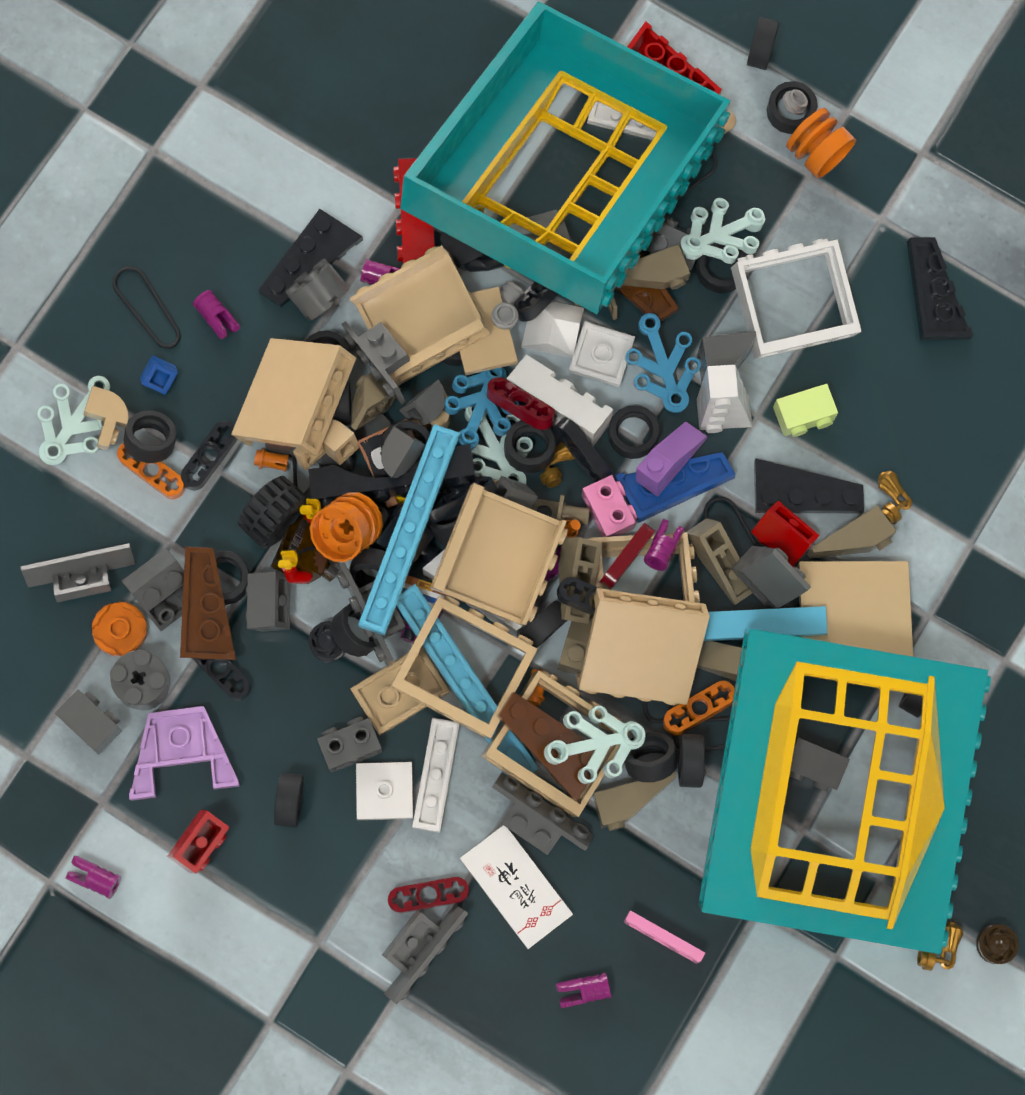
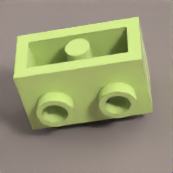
M827 384L779 398L773 406L784 436L792 434L793 437H797L808 432L807 429L816 426L818 429L826 428L833 424L838 414Z

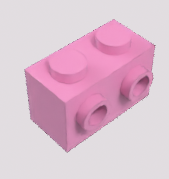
M611 475L582 489L581 496L587 508H590V514L602 537L620 536L634 529L637 515L631 504L627 506L623 498L625 491L620 481L615 482Z

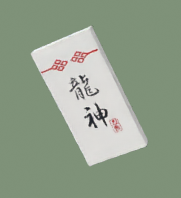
M504 825L460 858L527 949L531 948L573 915L516 838Z

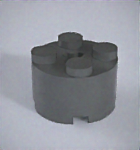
M324 258L313 267L309 274L304 272L294 281L295 284L288 288L285 293L309 321L310 319L317 318L329 309L337 297L340 299L349 290V286Z
M136 650L124 654L116 661L110 671L111 687L116 696L127 707L136 710H151L159 706L168 695L170 687L169 672L157 656L146 650ZM140 676L143 677L145 682L141 686L137 683V678Z

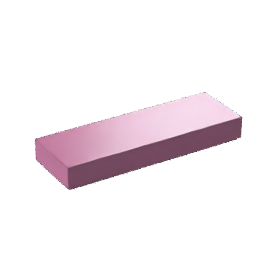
M629 911L624 920L625 924L696 964L701 962L705 955V952L632 911Z

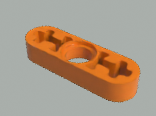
M124 443L119 446L117 456L121 464L168 499H178L184 494L185 485L181 480V476L162 462H140L138 466V463L132 458L125 460L126 455L124 453L127 450ZM148 464H156L159 467L157 475L147 477L144 474V468ZM163 476L171 483L177 481L178 489L176 491L174 489L168 491V486L161 480Z
M719 681L689 698L687 705L679 704L665 714L663 721L664 729L671 735H681L728 708L733 702L734 686L727 681ZM721 689L722 692L728 691L727 700L723 697L715 700L714 706L716 707L713 708L711 700L717 697L718 690ZM698 701L705 703L707 712L703 715L695 714L692 710L693 703ZM686 708L689 717L681 721V727L678 728L676 724L671 726L672 716L676 719L681 718L685 714L683 709Z

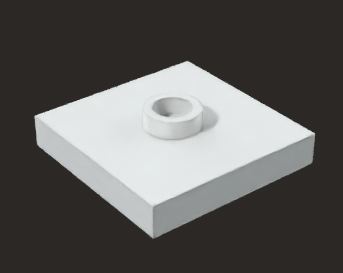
M584 321L569 367V373L620 387L627 365L625 355L628 350L632 349L635 336Z
M412 762L356 763L357 820L413 819Z

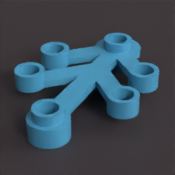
M647 313L639 320L638 328L643 335L648 336L657 363L642 356L641 352L635 348L627 351L625 361L631 366L637 365L661 377L665 388L650 382V378L646 374H639L635 377L634 387L639 391L645 390L661 398L663 406L669 412L679 413L689 403L686 389L693 375L699 371L701 363L696 357L688 358L684 363L685 371L676 385L673 373L685 349L691 345L692 337L687 332L679 333L675 339L676 345L669 359H667L658 333L660 320L655 314ZM647 319L654 321L655 326L653 328H648L645 325ZM679 337H687L688 344L682 345L679 342ZM636 353L638 360L632 362L629 360L628 355ZM694 361L697 364V369L690 370L688 362ZM644 378L647 381V385L640 387L637 384V379ZM674 394L678 395L681 399L680 403H673L671 396Z
M503 367L483 371L470 377L464 375L455 377L452 388L456 393L462 394L468 388L483 384L481 392L462 398L449 396L445 401L444 411L450 415L475 405L466 429H462L459 432L460 437L456 446L470 444L472 451L476 448L479 442L476 432L485 410L493 424L495 434L505 436L510 429V421L501 416L496 405L486 396L488 382L491 379L497 377L506 379L507 375ZM457 382H462L465 386L461 387ZM515 401L514 404L519 406V402ZM448 403L455 404L456 408L450 407ZM502 409V411H503L505 414L512 415L511 413H509V412H507L506 410ZM498 424L504 425L506 429L499 428ZM465 436L470 437L472 440L466 439Z

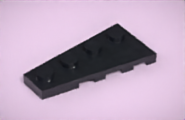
M319 209L260 287L259 294L281 308L290 301V298L285 293L286 290L295 284L294 281L304 272L309 274L313 267L324 258L330 264L340 260L354 245L357 246L363 241V236Z
M909 238L907 248L920 340L971 339L974 336L971 327L968 328L964 319L966 314L962 305L959 306L954 292L956 289L953 281L950 282L947 276V266L936 238Z
M756 458L754 460L755 513H766L777 501L781 502L793 513L862 514L864 512L862 484Z

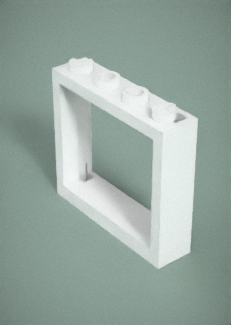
M818 239L812 242L813 245L806 247L803 246V243L789 246L788 251L784 252L772 249L763 252V256L754 258L752 254L747 255L746 257L738 258V262L731 267L747 332L756 331V339L752 347L754 360L854 337L862 332L838 239L833 241ZM825 255L843 325L763 343L745 272Z

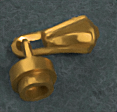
M562 442L556 446L552 462L540 475L542 484L546 485L547 488H554L562 482L560 469L557 467L550 468L549 466L561 461L575 459Z
M882 472L878 477V488L887 493L898 506L895 507L892 503H887L881 510L891 524H896L902 519L899 510L911 508L912 500L902 488L895 472ZM902 495L906 501L901 502L898 497Z
M949 921L946 923L945 930L949 932L946 948L942 947L940 958H936V953L918 952L917 965L922 966L923 970L932 971L935 963H940L947 970L954 967L958 945L963 936L962 928L955 922ZM946 952L951 953L950 961L945 959Z

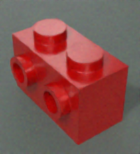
M779 501L765 513L751 531L761 544L769 548H779L788 556L787 561L792 567L805 555L820 536Z
M200 810L167 857L189 873L197 874L198 871L201 872L209 863V856L212 851L224 842L227 836L225 833L229 826L210 812Z

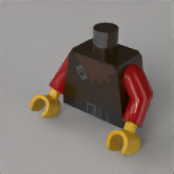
M307 498L306 505L300 507V513L304 515V518L302 517L288 526L271 564L272 568L284 573L287 582L291 584H310L321 576L330 582L339 571L337 567L328 562V558H325L316 549L311 540L310 526L312 518L321 509V504L318 499Z

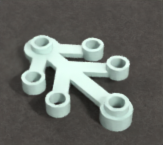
M716 198L711 207L713 215L709 233L701 236L702 225L706 222L708 212L703 207L694 208L691 214L692 226L690 234L685 235L680 242L683 256L687 259L695 260L702 255H707L732 264L738 257V249L743 250L747 254H754L759 246L757 238L747 236L743 240L730 235L744 229L751 232L760 231L765 222L763 211L759 208H752L745 213L743 218L721 227L723 215L726 214L729 204L723 198ZM718 243L725 245L724 249H720L714 246H710V244Z
M95 376L89 381L88 393L72 416L68 403L69 388L64 384H58L54 387L53 397L57 400L62 430L57 437H55L51 421L54 417L53 409L49 406L39 408L37 417L42 423L45 439L39 448V456L45 464L55 466L62 463L66 455L83 452L93 454L99 449L96 447L93 450H89L86 447L87 441H94L97 446L98 439L95 437H87L84 442L66 444L71 435L102 430L100 420L81 421L85 417L83 413L92 386L96 382H101L104 385V389L109 391L110 384L105 377ZM63 388L66 391V395L59 397L56 394V390ZM48 410L51 413L50 418H42L40 415L41 411ZM50 447H55L58 450L56 456L48 454Z
M475 405L465 409L464 415L468 422L472 415V408ZM485 410L478 428L488 447L477 444L472 454L497 462L500 470L487 467L482 459L475 458L473 459L474 464H479L482 468L480 471H475V476H489L496 480H499L501 476L506 478L514 476L518 482L526 484L525 474L510 466L505 458L504 441L506 435L502 436L499 444L486 419L487 412ZM514 415L506 416V419L508 420H514L515 422L520 421V419ZM465 436L466 439L472 440L470 437ZM521 437L516 444L517 453L525 458L533 447V442L528 437ZM527 443L529 448L526 450L522 449L520 444Z
M595 706L589 711V719L595 724L602 722L616 732L607 735L584 720L580 713L571 711L563 718L565 727L571 730L576 728L591 739L571 744L555 740L545 747L544 756L549 763L557 765L566 761L568 756L595 750L588 764L578 771L579 781L583 784H589L596 780L597 770L610 746L620 744L613 760L605 763L603 766L605 776L614 778L621 774L622 765L630 750L637 749L644 743V728L633 721L624 724L607 713L605 707ZM595 710L600 711L601 719L596 718ZM570 716L575 717L576 725L570 723ZM628 731L634 735L633 741L629 740L627 736ZM552 749H555L558 752L557 758H554L551 755ZM610 764H612V765L615 766V768H616V773H615V774H613V773L610 772V770H609ZM585 770L590 772V780L584 777Z

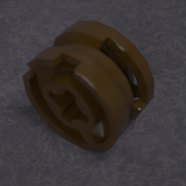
M1002 924L989 925L978 933L976 950L985 962L1006 964L1017 955L1019 941L1015 932L1009 927Z

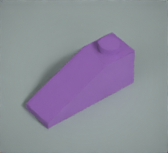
M684 422L655 446L636 468V482L658 497L705 442L707 436L689 423Z

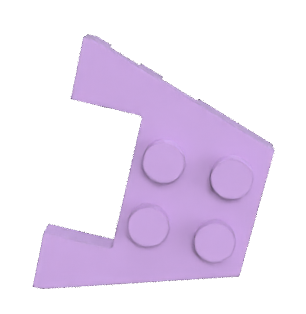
M204 706L148 713L140 746V755L135 767L133 785L129 793L131 801L156 797L154 768L211 761L214 790L240 787L238 778Z

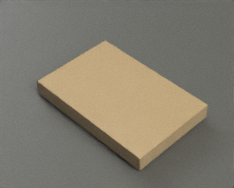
M499 287L470 293L491 334L459 351L465 376L517 364L518 360L510 329H499L492 322L493 309L498 304L503 303Z
M421 647L404 680L438 698H442L449 694L450 691ZM407 654L394 661L392 666L384 667L350 688L379 736L427 707L390 687Z

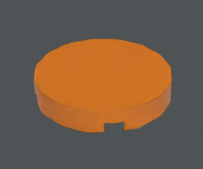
M127 602L108 604L96 613L92 622V635L96 645L104 653L114 657H122L128 652L138 650L143 645L147 637V622L142 612L132 604Z

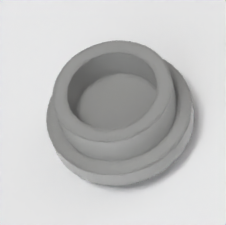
M794 89L787 91L783 95V104L789 113L800 115L805 111L808 101L803 92Z
M500 303L492 311V322L499 329H510L518 321V311L512 304Z

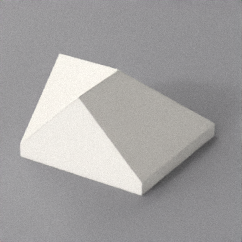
M552 301L535 319L527 321L521 348L573 358L584 308Z

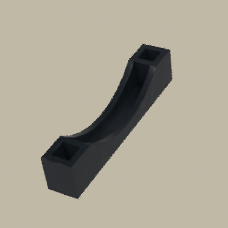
M470 444L455 447L439 493L447 488L455 487L458 489L476 481ZM336 465L308 469L311 497L320 501L321 509L348 492L361 493L376 502L387 501L393 496L406 498L417 469L397 478L360 476L345 471Z

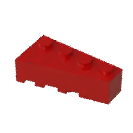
M647 21L644 22L627 46L628 48L721 95L722 89L699 68H694L687 62L688 58L681 52L677 53L668 45L669 41L662 35L658 36L652 30V26Z
M417 158L398 159L399 166H394V183L399 182L400 193H395L396 209H400L404 175ZM401 209V219H396L397 235H402V246H397L398 262H403L404 264L407 261L419 259L424 256L428 249L434 247V228L432 225Z

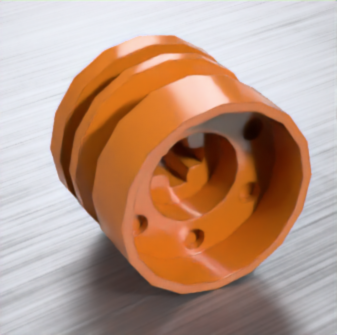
M825 107L806 118L796 128L785 146L791 153L795 152L794 156L798 160L810 154L804 166L817 179L835 168L856 143V139L844 127L832 132L837 124V120L834 117L829 118L830 113Z
M348 492L319 510L312 518L310 526L311 540L316 549L325 558L334 562L349 561L372 545L381 535L383 528L382 514L369 497L357 492Z

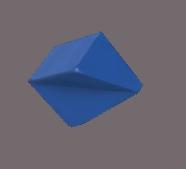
M152 355L140 377L141 384L166 395L178 371L175 365Z

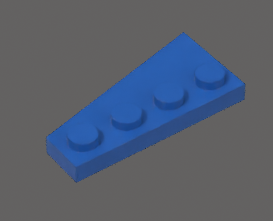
M723 452L689 459L658 497L636 482V472L625 475L620 473L614 476L615 481H620L625 491L624 497L627 503L633 506L637 515V521L640 523L735 479V472Z

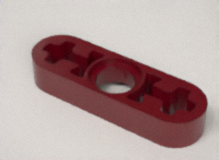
M497 377L488 382L486 396L494 404L536 429L545 430L553 425L554 409L550 405L505 378ZM522 401L525 402L527 405L518 406L514 404V402Z
M644 523L612 563L599 583L611 590L656 530Z
M451 877L396 887L388 895V904L394 912L400 914L457 904L467 898L469 887L467 882L461 877ZM454 882H458L459 887H464V891L460 892L459 898H455L454 894L450 893L445 894L446 901H440L441 891L438 885L444 884V890L451 889ZM426 887L435 889L437 897L432 903H425L420 898L421 891ZM416 889L418 906H413V900L404 902L403 908H399L396 903L393 904V899L397 898V893L402 892L404 897L412 896L410 890Z

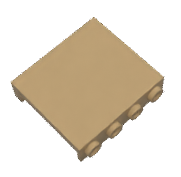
M443 246L428 249L424 256L417 260L407 261L398 271L381 276L377 283L370 287L364 286L358 289L355 295L350 297L351 302L356 305L367 329L369 330L381 322L408 355L410 361L389 375L397 386L491 334L450 253Z
M271 338L231 435L248 446H251L252 442L256 441L297 447L309 455L318 456L356 357L340 345Z
M474 483L470 485L430 589L521 626L526 625L528 621H533L537 612V606H534L537 596H542L546 589L548 581L544 580L547 571L552 570L556 563L558 555L554 553L557 545H562L568 530L564 527L567 521L551 518L484 490V487Z
M908 561L798 563L796 567L805 574L806 578L804 580L811 586L808 591L799 596L800 607L826 606L827 635L801 636L802 638L913 657Z
M597 588L595 593L596 609L581 674L577 673L576 676L579 690L589 694L606 693L617 698L627 696L646 702L656 700L663 701L669 705H687L710 617L706 604Z

